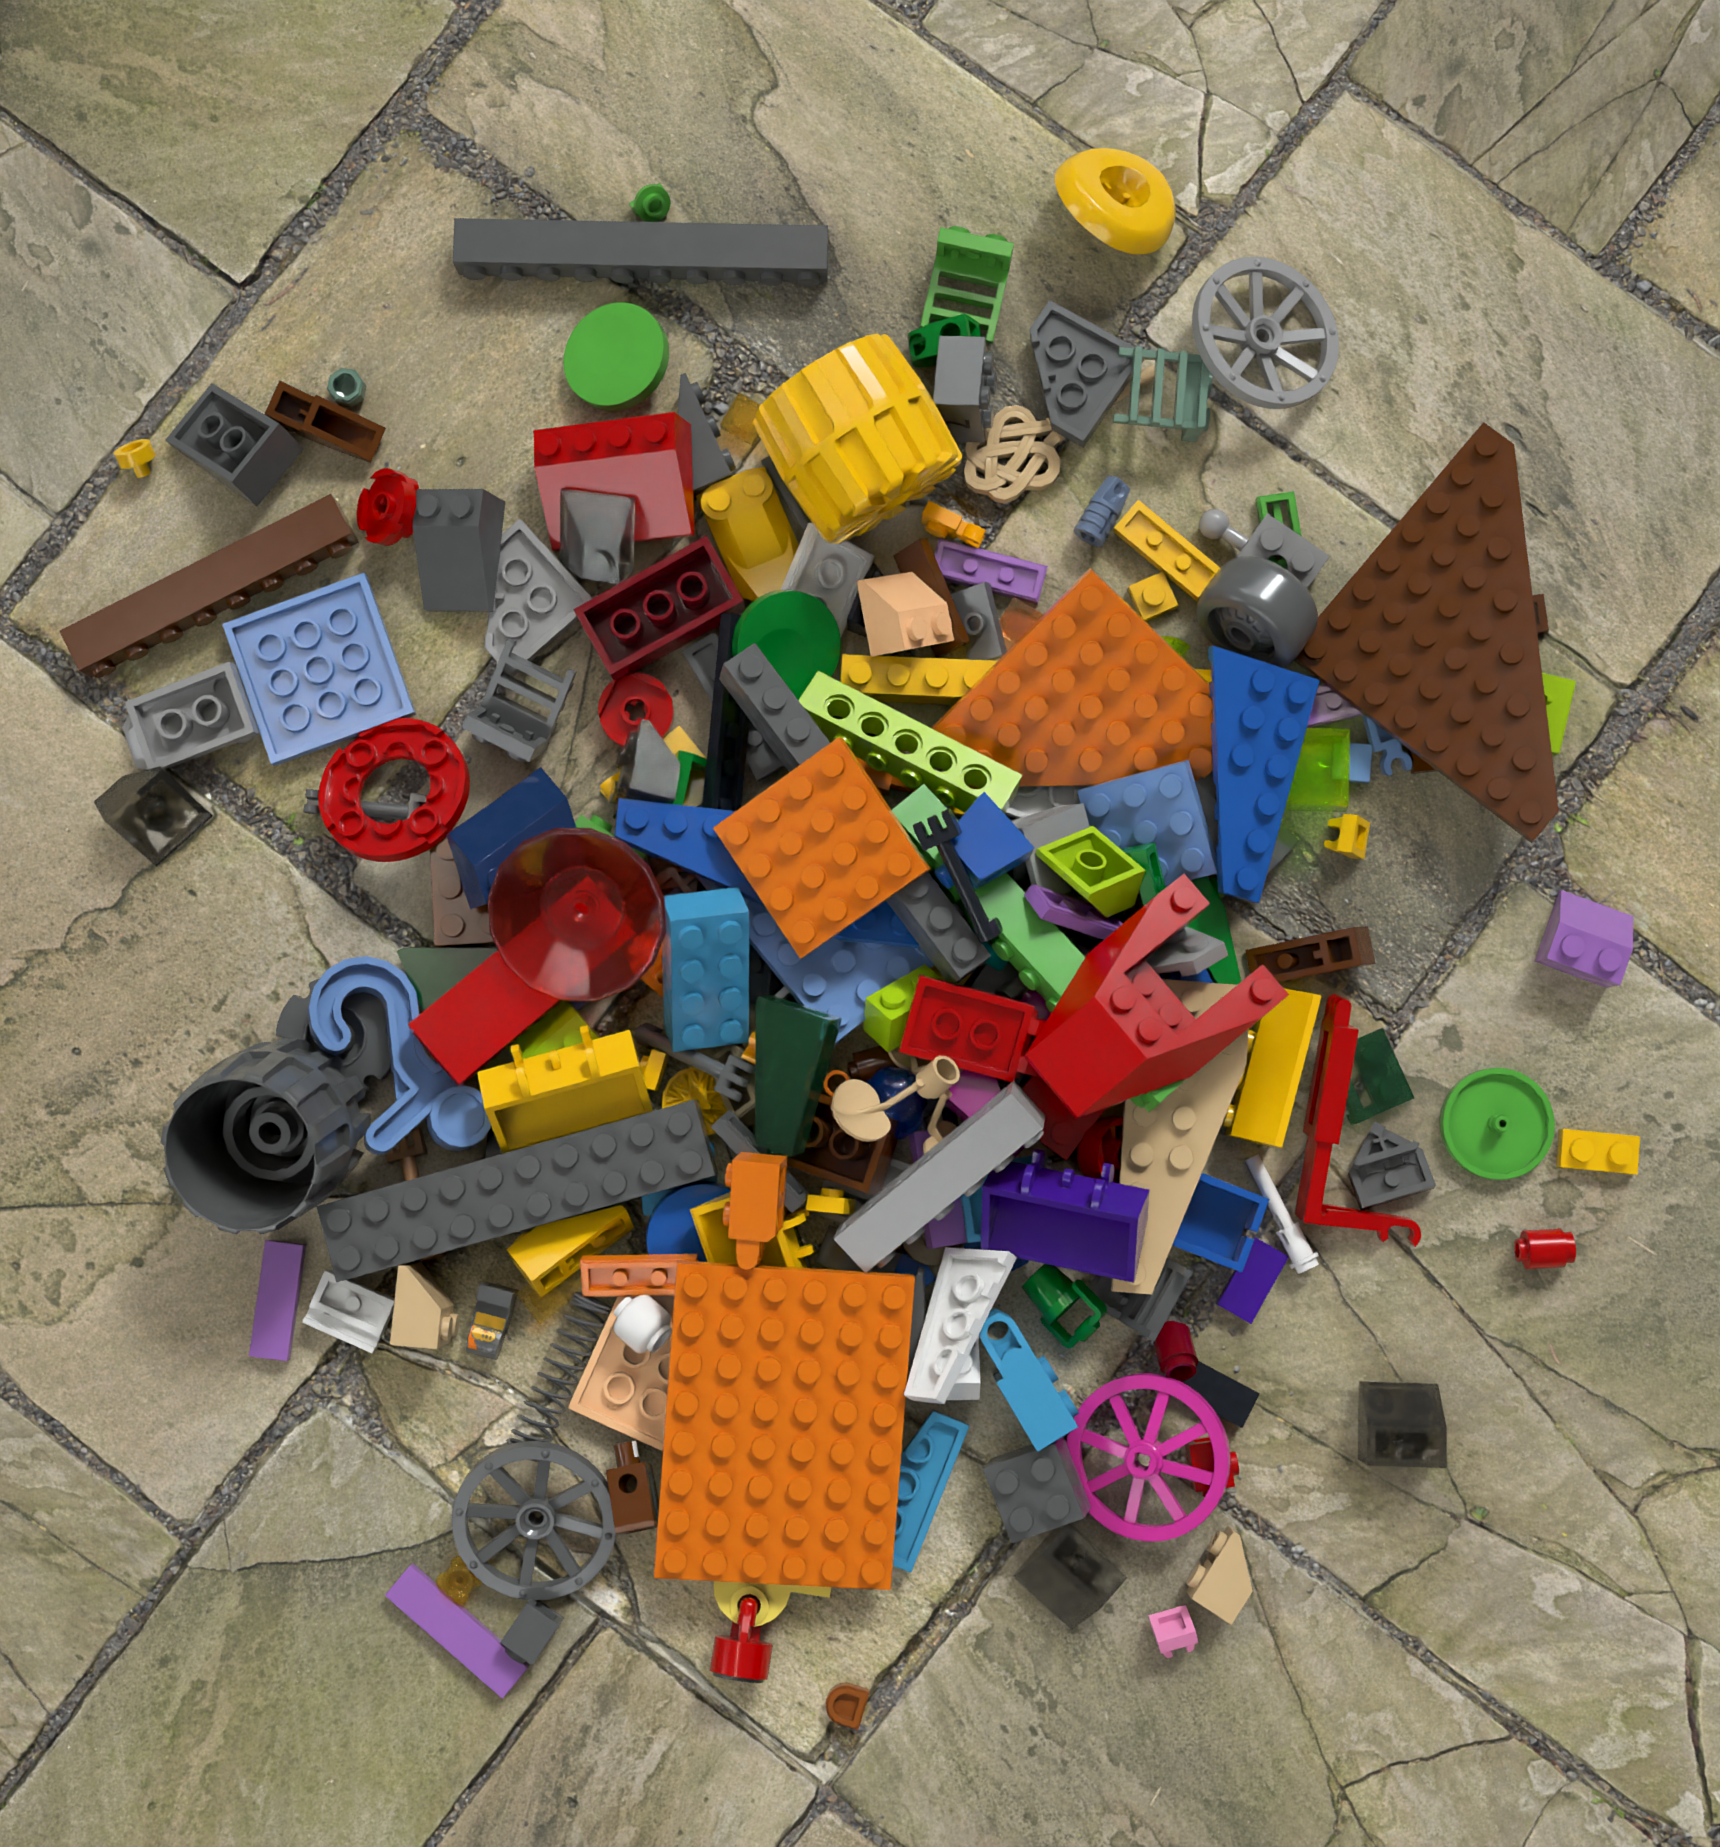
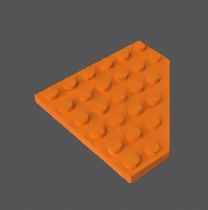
M1091 568L932 727V729L1022 774L1019 786L1097 785L1189 760L1195 782L1200 777L1205 778L1213 770L1211 738L1213 701L1212 697H1210L1209 683Z

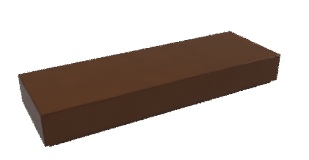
M918 539L893 555L900 573L913 572L948 605L954 641L930 645L935 658L944 657L970 642L928 539Z

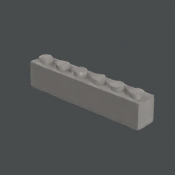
M1015 1081L1011 1082L840 1223L834 1240L864 1273L868 1272L875 1265L878 1268H882L895 1256V1249L903 1242L909 1245L925 1231L923 1227L933 1218L937 1221L944 1218L953 1209L954 1204L952 1202L962 1194L969 1197L976 1192L984 1183L982 1179L992 1170L996 1173L1003 1170L1013 1160L1014 1156L1012 1154L1022 1145L1026 1149L1034 1145L1044 1134L1042 1129L1044 1127L1045 1114Z

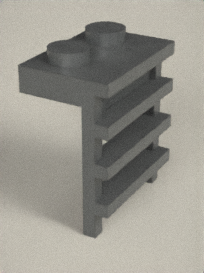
M509 638L506 640L481 706L467 714L462 728L471 732L475 740L484 744H495L506 750V754L509 757L518 761L530 762L547 750L549 746L548 741L552 732L556 729L557 719L565 707L566 703L564 702L569 691L572 690L573 680L577 672L569 669L565 678H562L512 653L516 641ZM507 664L558 689L557 698L504 673ZM499 684L550 709L549 717L546 718L496 693Z
M1167 1258L1152 1295L1111 1291L1112 1278L1099 1275L1094 1276L1089 1288L1106 1305L1107 1314L1154 1342L1193 1272Z

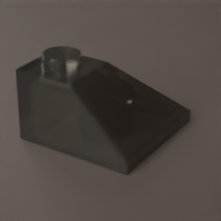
M561 489L560 563L582 579L616 584L622 582L634 571L635 498Z
M161 766L122 776L94 801L103 820L156 867L213 816L209 810Z

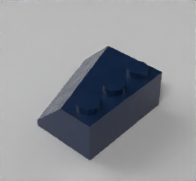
M542 767L536 769L520 783L507 790L502 796L446 835L470 909L590 872L567 797Z

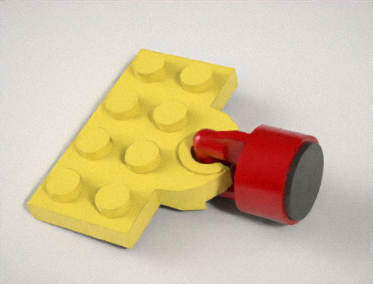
M714 1581V1597L720 1610L732 1621L730 1636L715 1635L710 1663V1671L713 1672V1676L749 1683H763L764 1680H767L773 1644L759 1641L761 1625L774 1620L786 1607L791 1592L830 1598L831 1587Z

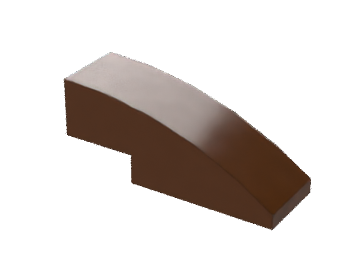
M280 380L264 414L279 423L285 430L371 463L386 429L318 395H315V397Z

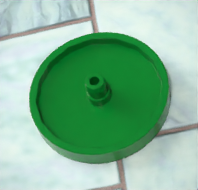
M796 590L772 591L753 601L739 618L732 641L733 657L755 643L798 700L818 671L830 677L833 675L841 651L840 631L831 611L819 599Z

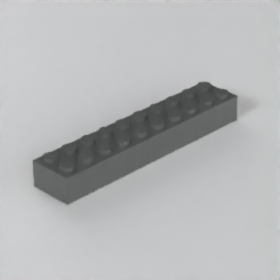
M691 1100L316 1207L337 1283L719 1174L699 1101Z

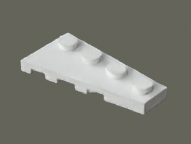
M945 1247L904 1396L912 1401L945 1404L1013 1267L1016 1256L1009 1251Z

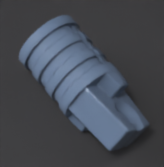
M1108 476L1090 499L1089 505L1085 508L1084 514L1080 517L1079 523L1073 530L1075 535L1084 542L1096 547H1103L1106 538L1110 535L1111 529H1113L1116 520L1121 515L1130 492V488L1120 478Z

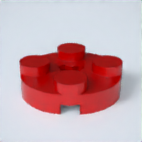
M389 468L380 469L370 477V479L375 480L370 489L363 488L359 496L357 524L359 530L366 531L368 537L364 538L367 541L390 546L397 543L402 537L409 538L413 534L416 492L419 489V485L415 479L409 478L405 473Z
M632 673L613 680L603 690L599 699L598 713L600 724L607 736L621 747L632 750L650 749L661 741L672 727L674 721L673 700L665 686L658 679L648 674ZM637 702H642L644 704L643 711L646 712V716L644 718H637L636 721L629 720L630 713L626 711L628 705L635 706Z

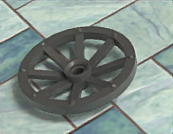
M525 1441L513 1443L486 1455L477 1462L464 1478L452 1510L454 1542L468 1569L490 1588L504 1595L523 1600H530V1598L532 1600L555 1599L575 1592L585 1586L604 1567L611 1554L616 1537L608 1482L602 1473L579 1453L550 1442ZM521 1460H538L534 1494L529 1495L502 1466ZM551 1462L562 1465L583 1479L581 1482L552 1498L546 1496ZM490 1474L519 1505L469 1502L476 1487ZM592 1491L601 1509L603 1525L561 1513L557 1510ZM539 1511L542 1513V1516L537 1518L532 1512ZM468 1517L516 1519V1522L478 1551L469 1531ZM554 1525L601 1539L595 1552L581 1567L578 1565ZM522 1534L524 1537H527L520 1579L502 1573L487 1561ZM545 1537L568 1575L555 1580L534 1582L532 1581L538 1542L539 1539Z

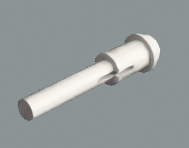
M1259 1154L1245 1160L1262 1196L1270 1199L1268 1207L1280 1229L1276 1234L1281 1239L1292 1261V1264L1289 1265L1290 1268H1295L1297 1273L1300 1274L1319 1264L1316 1259L1319 1256L1318 1253H1313L1299 1226V1222L1293 1223Z

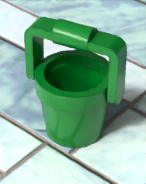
M1044 1264L1022 1286V1289L1041 1312V1323L1068 1349L1074 1347L1079 1341H1087L1100 1327L1099 1321L1107 1313L1106 1305L1082 1280L1077 1279L1073 1282L1053 1265ZM1082 1298L1095 1313L1089 1315L1075 1329L1074 1335L1071 1336L1057 1320Z

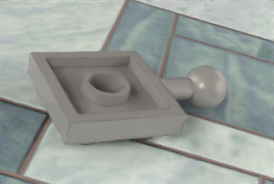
M1210 509L1199 520V529L1205 537L1209 539L1222 538L1240 551L1237 557L1254 556L1266 560L1272 556L1282 557L1287 562V570L1306 588L1309 587L1330 557L1268 513L1250 538L1230 527L1227 515L1221 510Z

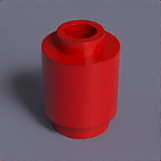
M1560 1228L1523 1230L1520 1238L1514 1241V1253L1517 1262H1522L1525 1269L1565 1267L1567 1263L1575 1262L1576 1244L1573 1234L1571 1232H1563Z

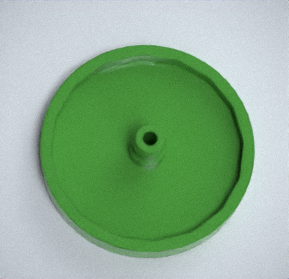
M624 302L607 304L586 315L572 331L564 352L565 376L573 391L590 406L605 411L628 409L645 400L660 384L668 366L669 343L663 327L644 308Z
M1489 1068L1468 1074L1451 1088L1440 1112L1441 1138L1449 1155L1467 1172L1486 1179L1506 1180L1528 1173L1544 1159L1554 1137V1113L1548 1097L1532 1079L1511 1069Z

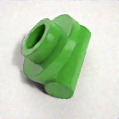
M660 183L649 184L638 191L635 199L629 203V206L633 213L642 220L658 222L667 215L671 200L668 192Z

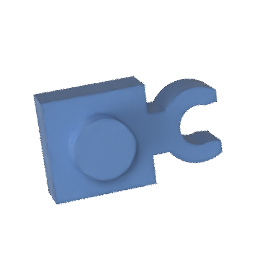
M1362 715L1368 741L1372 746V752L1381 750L1383 752V756L1380 759L1381 772L1386 776L1393 775L1391 762L1395 758L1401 761L1403 770H1411L1412 760L1406 752L1402 751V743L1368 717Z

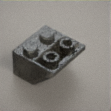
M641 719L635 732H628L625 746L619 749L615 769L621 770L619 780L614 781L609 798V803L615 804L614 819H616L619 798L673 804L676 798L681 764L648 720Z
M1359 1381L1358 1460L1367 1466L1447 1468V1426L1438 1384Z
M1072 1523L1053 1529L1013 1575L1020 1584L1071 1630L1101 1609L1127 1579L1123 1569Z

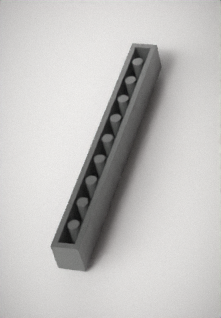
M454 218L453 264L459 275H463V277L471 280H482L485 276H500L505 280L517 281L521 280L522 276L537 277L543 281H557L560 277H574L577 281L593 282L597 278H611L619 283H629L634 279H649L653 283L665 284L669 283L671 279L686 280L691 284H705L708 280H723L724 283L729 285H741L745 281H760V283L767 286H777L782 284V282H797L799 285L807 287L817 286L820 282H828V225Z
M755 643L723 664L719 680L789 772L830 744L829 740ZM928 871L886 900L947 982L957 984L982 966L991 956Z

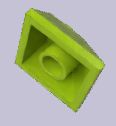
M1094 826L1037 848L1035 853L1036 856L1106 918L1135 905L1146 870Z

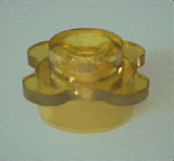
M461 1556L454 1557L451 1560L449 1569L445 1573H440L436 1579L438 1588L443 1589L458 1604L467 1602L472 1589L483 1583L468 1569ZM458 1576L463 1577V1583H458L456 1578Z

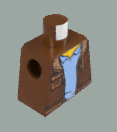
M636 1441L614 1445L617 1468L606 1470L615 1533L630 1534L657 1528L659 1498L651 1463H640ZM635 1476L638 1482L637 1488L630 1493L627 1489V1481Z

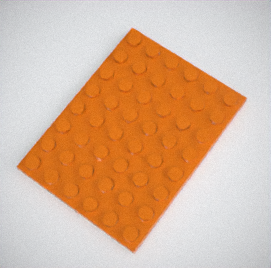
M677 1260L654 1578L891 1590L906 1400L904 1392L907 1385L915 1285L914 1275L757 1265L755 1269L753 1268L751 1271L748 1269L746 1271L738 1264Z

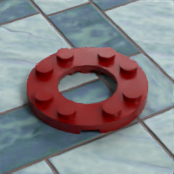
M397 718L357 733L359 737L353 740L343 750L338 748L328 762L321 778L318 801L320 814L326 828L344 849L370 861H401L431 849L442 841L455 827L468 801L470 775L462 752L442 729L418 719ZM398 759L416 761L424 766L430 775L431 789L426 796L427 800L424 805L416 808L408 819L386 824L376 822L366 816L361 807V791L365 780L376 768L386 762Z

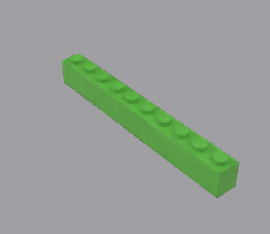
M923 784L893 808L892 812L931 869L928 873L936 881L952 904L956 903L965 913L968 924L973 928L974 925L955 885L949 889L935 875L934 870L943 863L937 847L934 846L923 851L914 832L913 824L922 821L928 834H932L927 818L933 815L938 817L943 828L947 827L941 813L947 808ZM1007 873L978 889L974 887L988 919L997 917L1003 928L1002 933L990 940L994 952L1002 960L1009 961L1019 971V978L1024 985L1031 990H1036L1044 998L1047 1009L1052 1013L1063 992L1085 958L1084 955L1054 923L1042 920L1025 898V892ZM1183 1081L1174 1082L1153 1092L1141 1094L1130 1099L1137 1106L1144 1107L1148 1112H1151Z

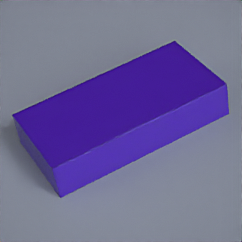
M1252 1237L1254 1242L1242 1273L1236 1270L1233 1271L1215 1303L1252 1324L1289 1257L1256 1237Z

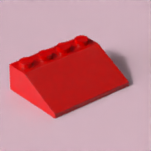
M669 412L533 430L534 468L553 551L694 536L691 424L677 413Z

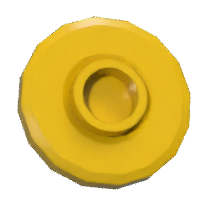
M695 1067L679 1071L668 1081L663 1091L662 1108L691 1100H698L708 1136L716 1133L711 1126L727 1112L720 1093L714 1091L716 1083L713 1076Z

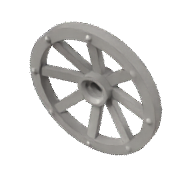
M1265 257L1238 258L1217 269L1205 281L1196 296L1192 313V328L1198 352L1213 377L1237 398L1262 408L1286 409L1308 401L1328 383L1335 370L1339 353L1336 323L1327 302L1318 289L1294 268ZM1249 275L1250 319L1223 284L1225 281L1237 276ZM1262 276L1273 279L1291 290L1271 316L1263 315ZM1214 296L1240 330L1210 323L1211 304ZM1301 299L1312 314L1317 328L1282 331L1279 323ZM1214 339L1240 344L1242 352L1231 367L1219 352ZM1320 341L1321 354L1317 370L1279 346ZM1252 358H1257L1267 389L1258 387L1240 376ZM1272 359L1307 380L1308 384L1295 390L1283 391Z

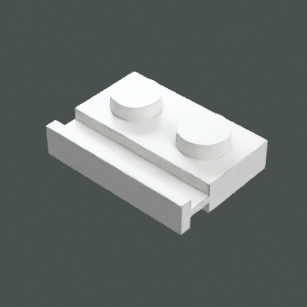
M325 1270L302 1323L370 1353H374L393 1313L395 1298L351 1279L336 1283L334 1272Z

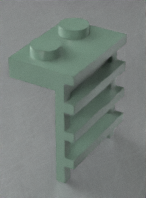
M1135 346V348L1119 347L1118 357L1133 358L1128 415L1114 414L1113 423L1181 429V441L1196 442L1203 430H1208L1210 408H1207V397L1211 392L1213 375L1207 369L1201 356L1198 354H1188V351L1182 350L1176 353L1166 352L1165 349L1161 348L1155 351L1145 350L1140 346ZM1142 359L1155 360L1151 417L1138 416ZM1165 361L1177 362L1173 419L1160 418Z

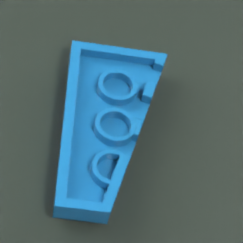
M934 1409L901 1453L893 1566L910 1573L913 1570L969 1428L968 1423Z

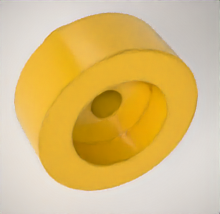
M140 439L127 443L114 452L121 469L133 468L137 478L151 473L147 462L152 460L156 454L149 439Z

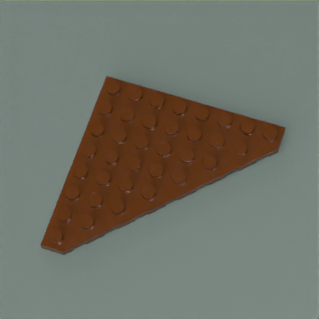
M1483 422L1318 616L1317 627L1313 636L1294 661L1529 842L1533 843L1557 815L1559 808L1515 447L1511 441Z

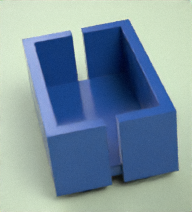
M1202 1173L1172 1246L1242 1273L1254 1239L1242 1236L1243 1229L1254 1232L1258 1231L1270 1199Z

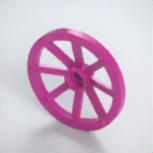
M1137 1373L1122 1376L1106 1383L1082 1403L1078 1409L1079 1414L1073 1418L1078 1428L1068 1433L1066 1444L1090 1502L1091 1508L1089 1513L1099 1523L1119 1535L1134 1540L1164 1541L1190 1532L1214 1511L1228 1483L1231 1462L1230 1448L1225 1429L1218 1415L1198 1392L1183 1382L1167 1378L1164 1375ZM1133 1389H1152L1158 1391L1143 1438L1140 1437L1121 1392ZM1172 1395L1188 1405L1200 1418L1201 1422L1160 1443L1157 1441V1437L1170 1396ZM1107 1399L1111 1403L1130 1445L1129 1447L1086 1429L1095 1411ZM1206 1433L1209 1434L1214 1452V1472L1167 1460V1454ZM1083 1442L1124 1459V1463L1088 1481L1083 1465ZM1139 1454L1149 1455L1151 1460L1148 1466H1144L1139 1462ZM1160 1472L1210 1485V1488L1200 1505L1190 1514L1186 1515ZM1131 1474L1133 1479L1123 1518L1109 1509L1095 1494V1491ZM1146 1480H1149L1174 1522L1160 1525L1136 1523Z

